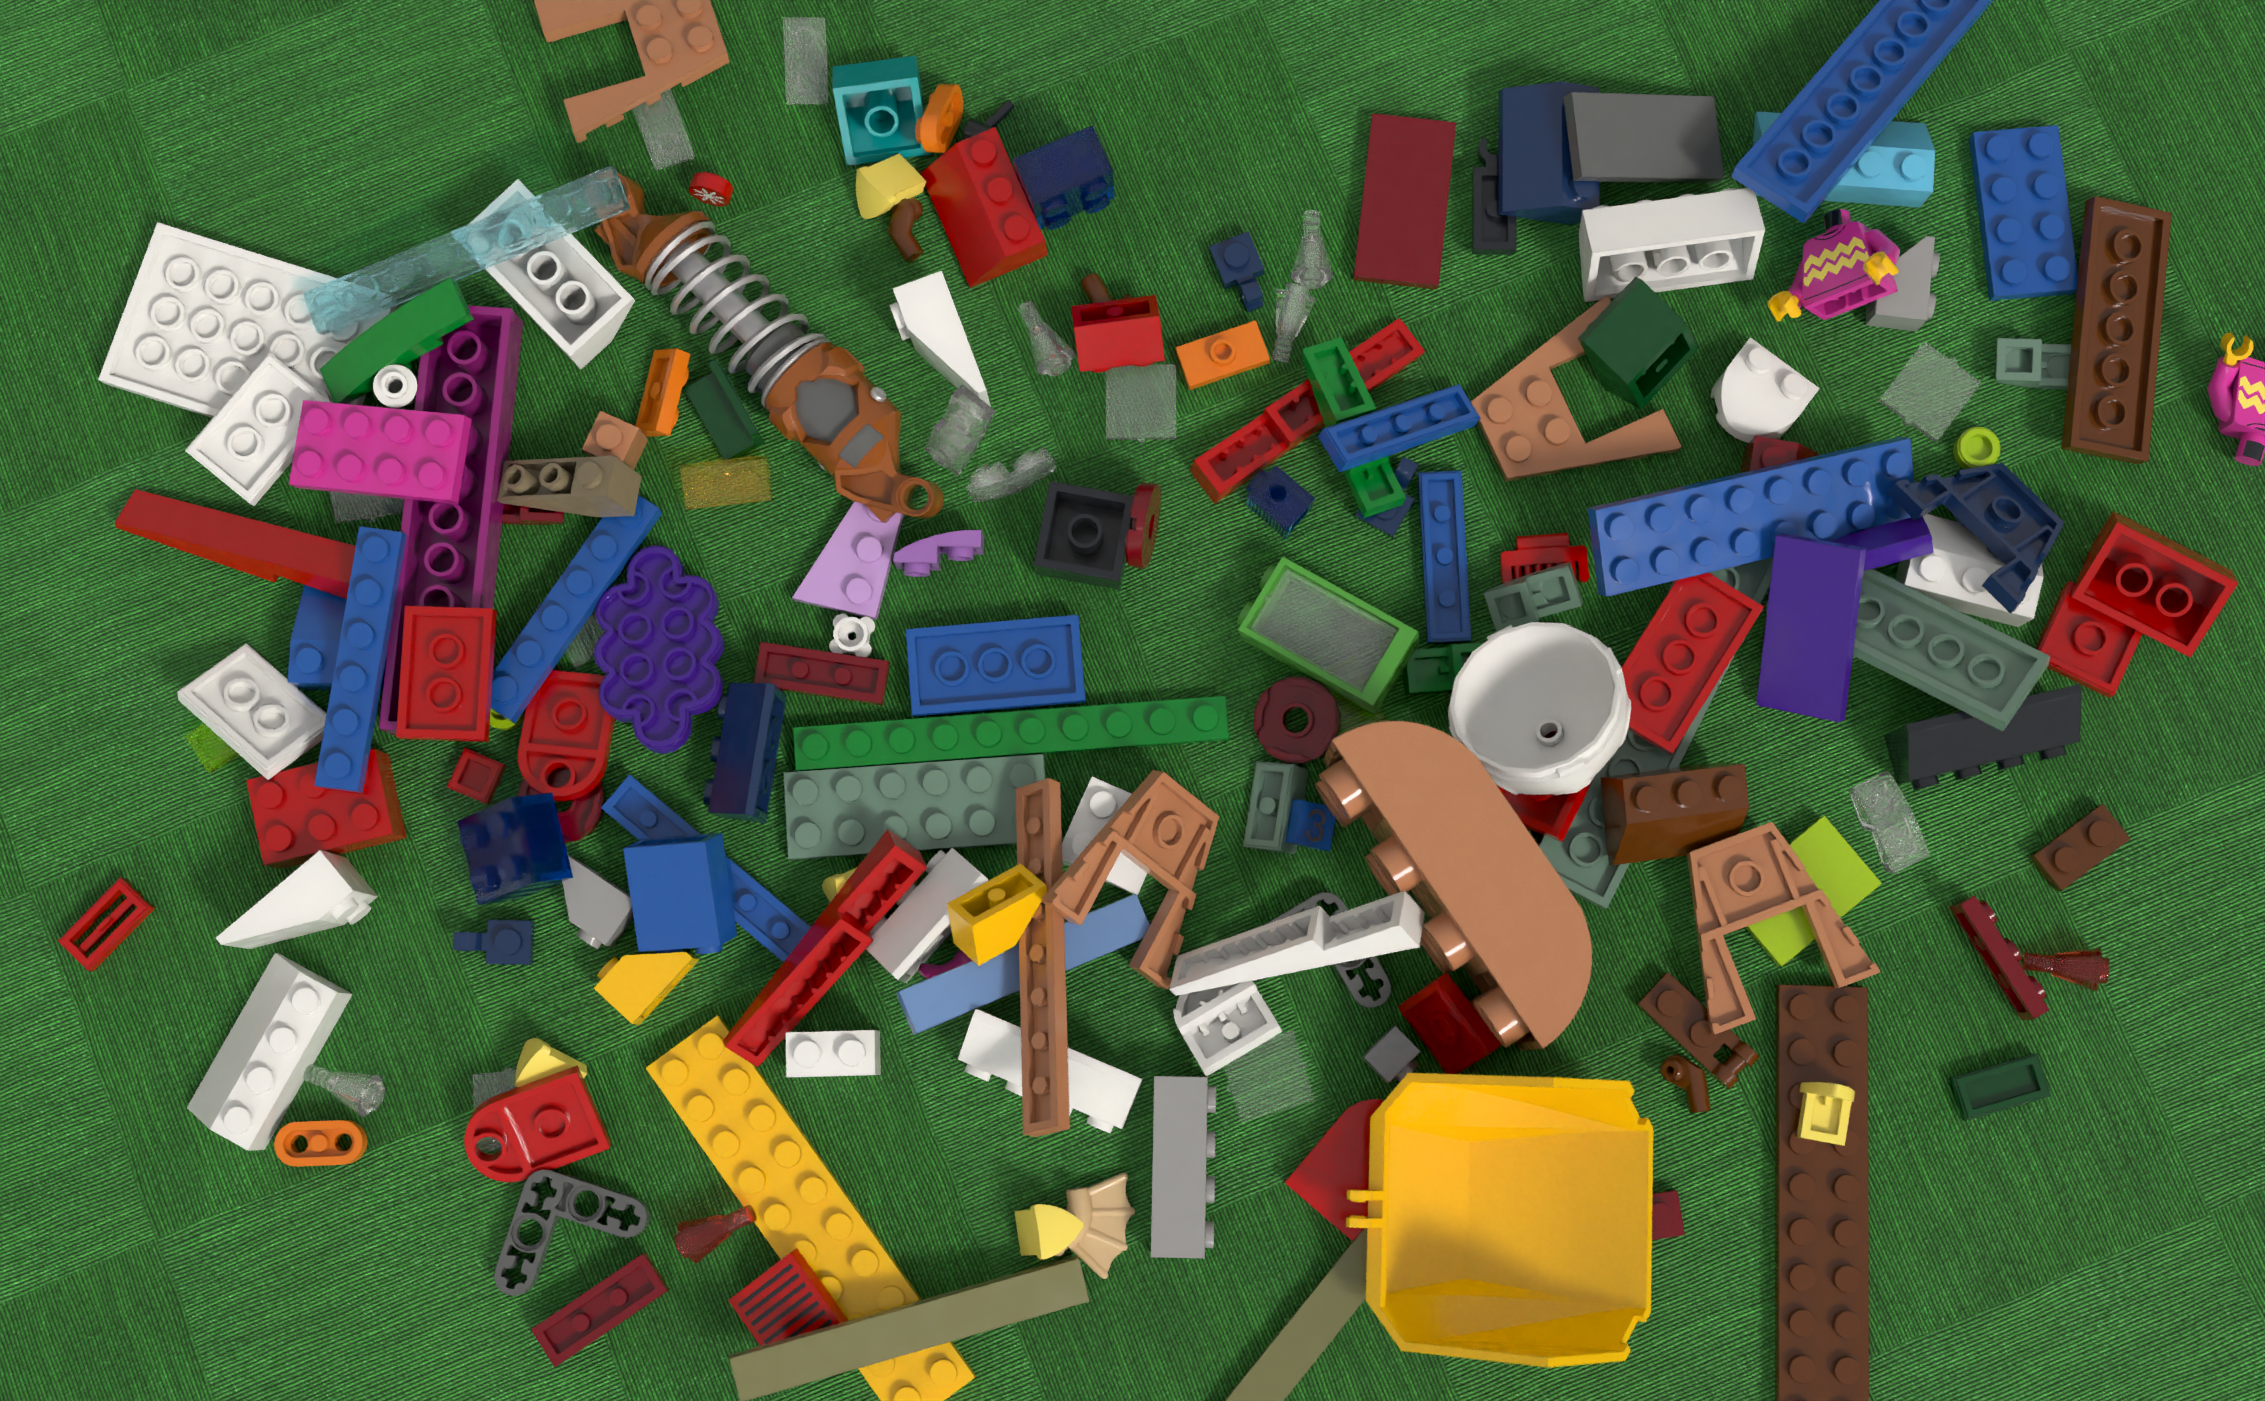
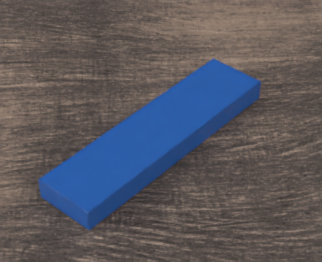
M1460 384L1324 428L1318 438L1338 471L1342 472L1472 428L1481 418Z
M1462 471L1419 472L1417 479L1427 644L1470 643L1471 625Z

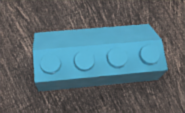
M1756 111L1754 116L1753 145L1781 113ZM1891 121L1824 201L1920 208L1933 193L1935 149L1926 123Z

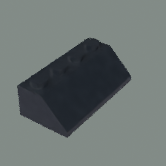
M2080 685L2027 696L2004 731L1962 711L1906 724L1884 735L1897 785L1912 783L1913 790H1918L1940 784L1938 776L1954 773L1956 780L1981 775L1980 766L1996 763L1999 771L2024 765L2023 756L2039 753L2040 760L2042 761L2067 755L2066 746L2080 741L2082 700Z

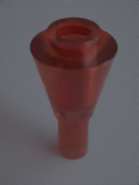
M2101 948L2054 953L2053 956L2024 952L2022 968L2023 970L2052 973V976L2096 992L2099 983L2107 984L2109 958L2102 957Z
M749 1204L727 1215L721 1214L679 1222L678 1233L674 1236L676 1247L682 1257H689L694 1263H699L730 1237L733 1231L757 1220L756 1213Z

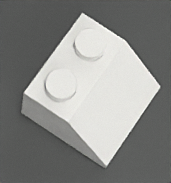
M1091 777L1062 842V863L1070 866L1132 794L1095 777ZM1120 853L1105 882L1138 896L1147 872Z

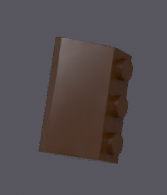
M1717 762L1600 777L1609 865L1686 856L1689 852L1739 834L1749 809L1745 764Z

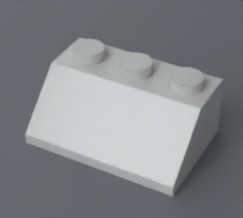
M1929 514L1923 516L1932 536L1934 553L1900 561L1896 573V581L1962 613L2016 627L2034 619L2043 581L2042 563L2034 581L2025 593V598L2016 610L2010 614L1982 587V584L1992 573L2006 564L1993 556L1988 551L1987 546L1959 522Z
M953 848L947 854L940 850L926 865L927 869L925 871L928 875L917 887L912 884L896 902L899 907L888 919L883 916L870 931L873 941L866 950L898 981L907 983L918 971L921 963H925L952 933L947 903L989 881Z

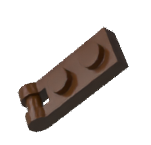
M1665 972L1635 1004L1728 1090L1738 1081L1736 1076L1745 1066L1751 1067L1759 1058L1758 1054L1740 1040L1730 1029L1711 1035L1707 1008L1669 972ZM1722 1045L1732 1053L1723 1064L1713 1056Z

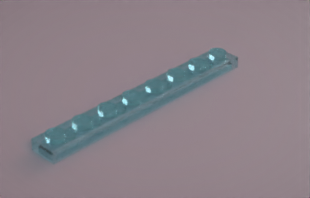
M608 166L304 292L303 295L316 332L326 335L411 300L450 277L457 281L630 209L616 168Z

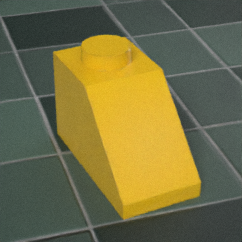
M1020 863L948 902L947 907L953 943L978 966L1014 947L1039 907L1042 898L1047 893L1046 885Z
M688 952L624 955L620 960L614 957L598 973L597 977L601 981L594 989L631 1024L641 1025L700 959Z

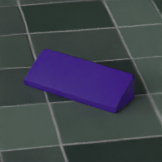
M1923 516L1916 521L1910 517L1846 534L1831 541L1866 548L1864 571L1934 553L1932 536Z

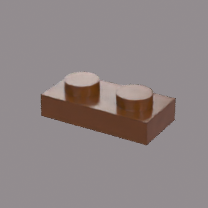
M2100 804L2029 858L2055 891L2059 892L2130 840V837L2104 804Z

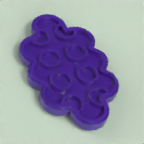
M657 545L643 548L637 552L628 564L627 583L610 587L597 602L595 612L597 622L605 632L595 645L594 657L597 665L606 674L600 684L598 694L601 706L612 718L620 722L633 723L635 736L646 749L654 753L667 754L678 750L688 740L692 730V715L709 711L721 698L724 684L722 676L714 664L721 657L725 642L722 633L713 623L719 609V599L716 591L707 580L699 576L685 575L683 563L673 550Z

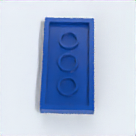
M2058 125L1973 132L1969 137L1989 301L2075 294L2077 292L2078 274Z
M1078 615L906 629L913 717L1086 703Z

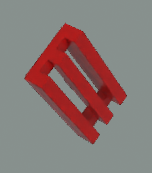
M120 877L58 940L87 971H94L155 909L150 902L142 898L143 895L138 890H134L131 887L132 884L126 878ZM124 894L127 898L78 947L74 942ZM134 906H136L137 908H136V909L112 932V934L88 957L86 954H87Z

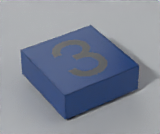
M1293 800L1286 843L1320 851H1330L1335 817L1325 805L1304 800Z

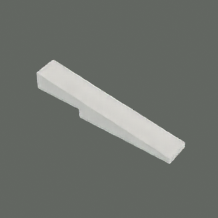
M1406 891L1333 916H1329L1320 906L1177 956L1169 989L1177 996L1420 947L1425 912Z

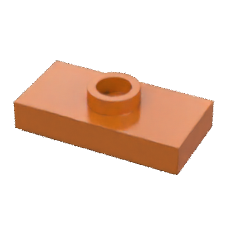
M1256 320L1175 347V352L1189 390L1270 363V358Z

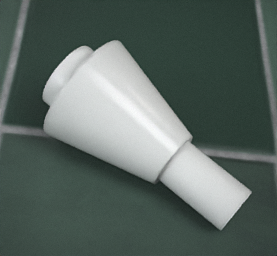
M389 365L382 368L375 376L373 382L374 394L382 404L388 407L398 408L413 403L417 392V380L408 368L402 365Z

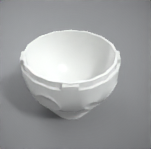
M1530 622L1514 628L1510 625L1488 636V641L1471 653L1455 677L1448 709L1449 729L1453 738L1461 742L1477 756L1495 784L1515 795L1519 793L1538 795L1577 793L1590 784L1595 775L1623 744L1627 735L1631 715V700L1626 691L1622 668L1610 647L1607 648L1598 638L1567 624ZM1550 732H1557L1552 738H1544Z

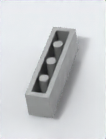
M1154 1076L1151 1257L1205 1258V1248H1214V1221H1205L1206 1203H1214L1215 1176H1206V1158H1215V1131H1207V1113H1216V1086H1208V1077Z

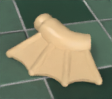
M1127 1173L1118 1174L1088 1188L1079 1187L1066 1190V1211L1080 1219L1084 1227L1068 1247L1054 1256H1061L1069 1248L1100 1278L1106 1279L1108 1277V1271L1114 1258L1128 1248L1125 1229L1131 1215L1135 1214V1209L1130 1206L1126 1196Z

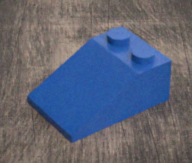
M304 585L290 642L288 683L303 690L331 691L347 599ZM385 661V667H384V673H383V678H382V684H381V690H380V692H383V687H384L386 661Z

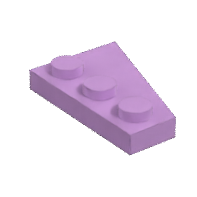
M854 502L792 599L809 605L860 617L866 616L877 620L904 514L896 512L887 523H882L865 504Z

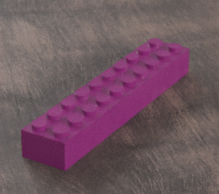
M468 305L474 319L440 337L443 342L441 346L420 356L414 410L466 415L472 421L458 504L404 499L401 532L407 535L388 644L379 723L380 730L392 735H396L405 606L493 608L504 504L498 502L497 497L504 463L509 461L523 321L512 308Z

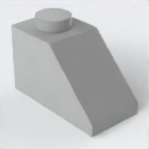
M563 853L559 859L569 921L580 928L576 935L596 949L602 943L605 946L615 947L634 919L630 894L575 857Z

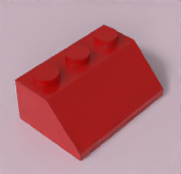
M995 127L956 143L920 173L926 180V189L970 288L1048 256L1043 234Z
M2113 511L2090 547L2071 597L2191 658L2236 588L2238 581L2232 570Z

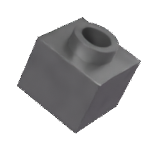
M1392 1026L1361 1058L1385 1083H1389L1394 1077L1400 1083L1407 1073H1412L1419 1065L1414 1058L1421 1051L1396 1026Z

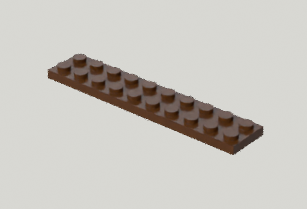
M1776 985L1775 1401H1869L1868 987H1841L1835 989L1834 986ZM1801 1083H1834L1847 1086L1855 1091L1854 1102H1851L1845 1146L1796 1137L1803 1093L1799 1092Z

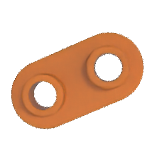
M939 84L935 91L930 94L923 116L919 117L916 122V139L918 143H922L923 149L926 152L945 153L951 144L963 116V94L959 85Z
M351 1120L292 1122L279 1130L275 1138L274 1148L278 1158L289 1166L345 1165L354 1163L363 1156L367 1148V1135L361 1125ZM344 1134L349 1135L352 1140L351 1147L346 1151L339 1144L340 1138ZM301 1135L308 1141V1146L303 1152L296 1148V1140Z

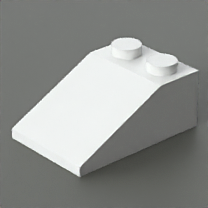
M942 271L893 288L897 302L890 304V308L902 341L911 338L915 351L983 413L992 411L986 387Z
M319 850L218 935L216 939L221 945L252 949L342 926L347 922L351 925L369 913L371 910L369 904L378 896L346 857Z

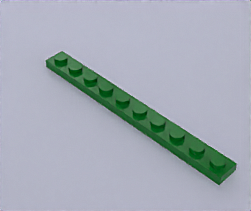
M1226 696L793 727L795 770L797 772L1229 741Z

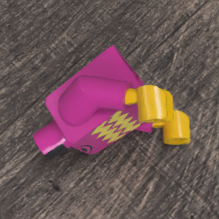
M1845 209L1830 211L1824 216L1826 233L1807 240L1803 245V259L1799 264L1792 285L1787 291H1782L1772 296L1767 306L1777 322L1781 321L1787 313L1791 318L1799 317L1802 305L1821 319L1827 320L1895 293L1898 289L1893 276L1899 272L1896 267L1900 255L1899 247L1880 230L1869 229L1859 221L1851 222L1849 211Z
M2230 332L2221 338L2220 345L2225 352V356L2218 359L2207 387V392L2214 415L2219 419V432L2240 439L2234 459L2245 465L2259 466L2265 453V362L2249 357L2254 345L2247 335L2244 336L2242 345L2238 349L2231 350L2235 336Z

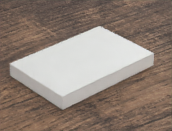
M269 352L185 451L248 503L255 506L293 461L303 400L330 401Z
M247 643L177 692L178 700L267 780L322 741L327 714L296 686L288 683L287 678Z

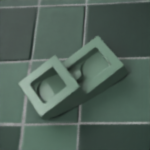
M1997 338L1995 382L2021 387L2067 390L2071 345L2042 344V339Z
M1571 562L1540 570L1484 591L1496 632L1510 625L1514 628L1526 623L1538 622L1540 617L1582 606L1583 603Z

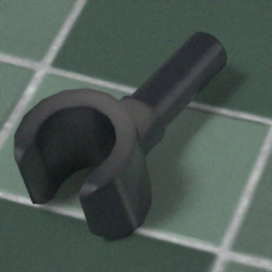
M1006 100L987 118L985 123L971 118L963 131L965 135L963 140L991 128H996L997 124L1015 107L1010 100Z

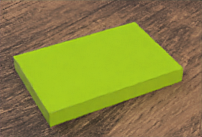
M1825 816L1820 817L1789 843L1806 867L1805 871L1818 889H1822L1831 902L1830 905L1840 918L1882 884ZM1802 906L1745 927L1778 967L1785 965L1815 940Z

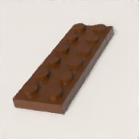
M2097 196L2085 202L2062 450L2138 465L2149 461L2171 212Z

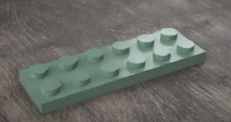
M1873 569L1863 571L1853 656L2004 731L2048 667L2050 656Z
M1044 754L784 772L788 859L804 860L868 855L887 829L918 851L1017 844L1016 789L1046 779Z

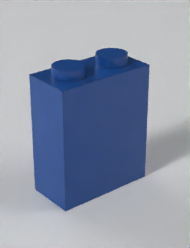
M722 833L641 839L623 848L639 952L655 951L656 954L682 952V949L696 948L697 954H709L721 951L724 943L737 936Z

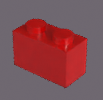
M1156 295L1071 306L1080 372H1105L1114 367L1129 365L1145 367L1153 362L1165 361Z

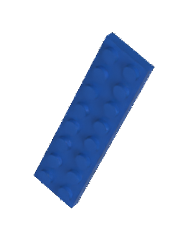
M1880 0L1735 166L1731 177L1800 222L1805 223L1993 0Z
M1892 438L1588 508L1598 594L1608 597L1772 558L1774 556L1776 535L1781 533L1831 542L1846 534L1910 518L1911 516L1888 495L1890 489L1899 480L1908 479L1910 483H1914L1910 438Z

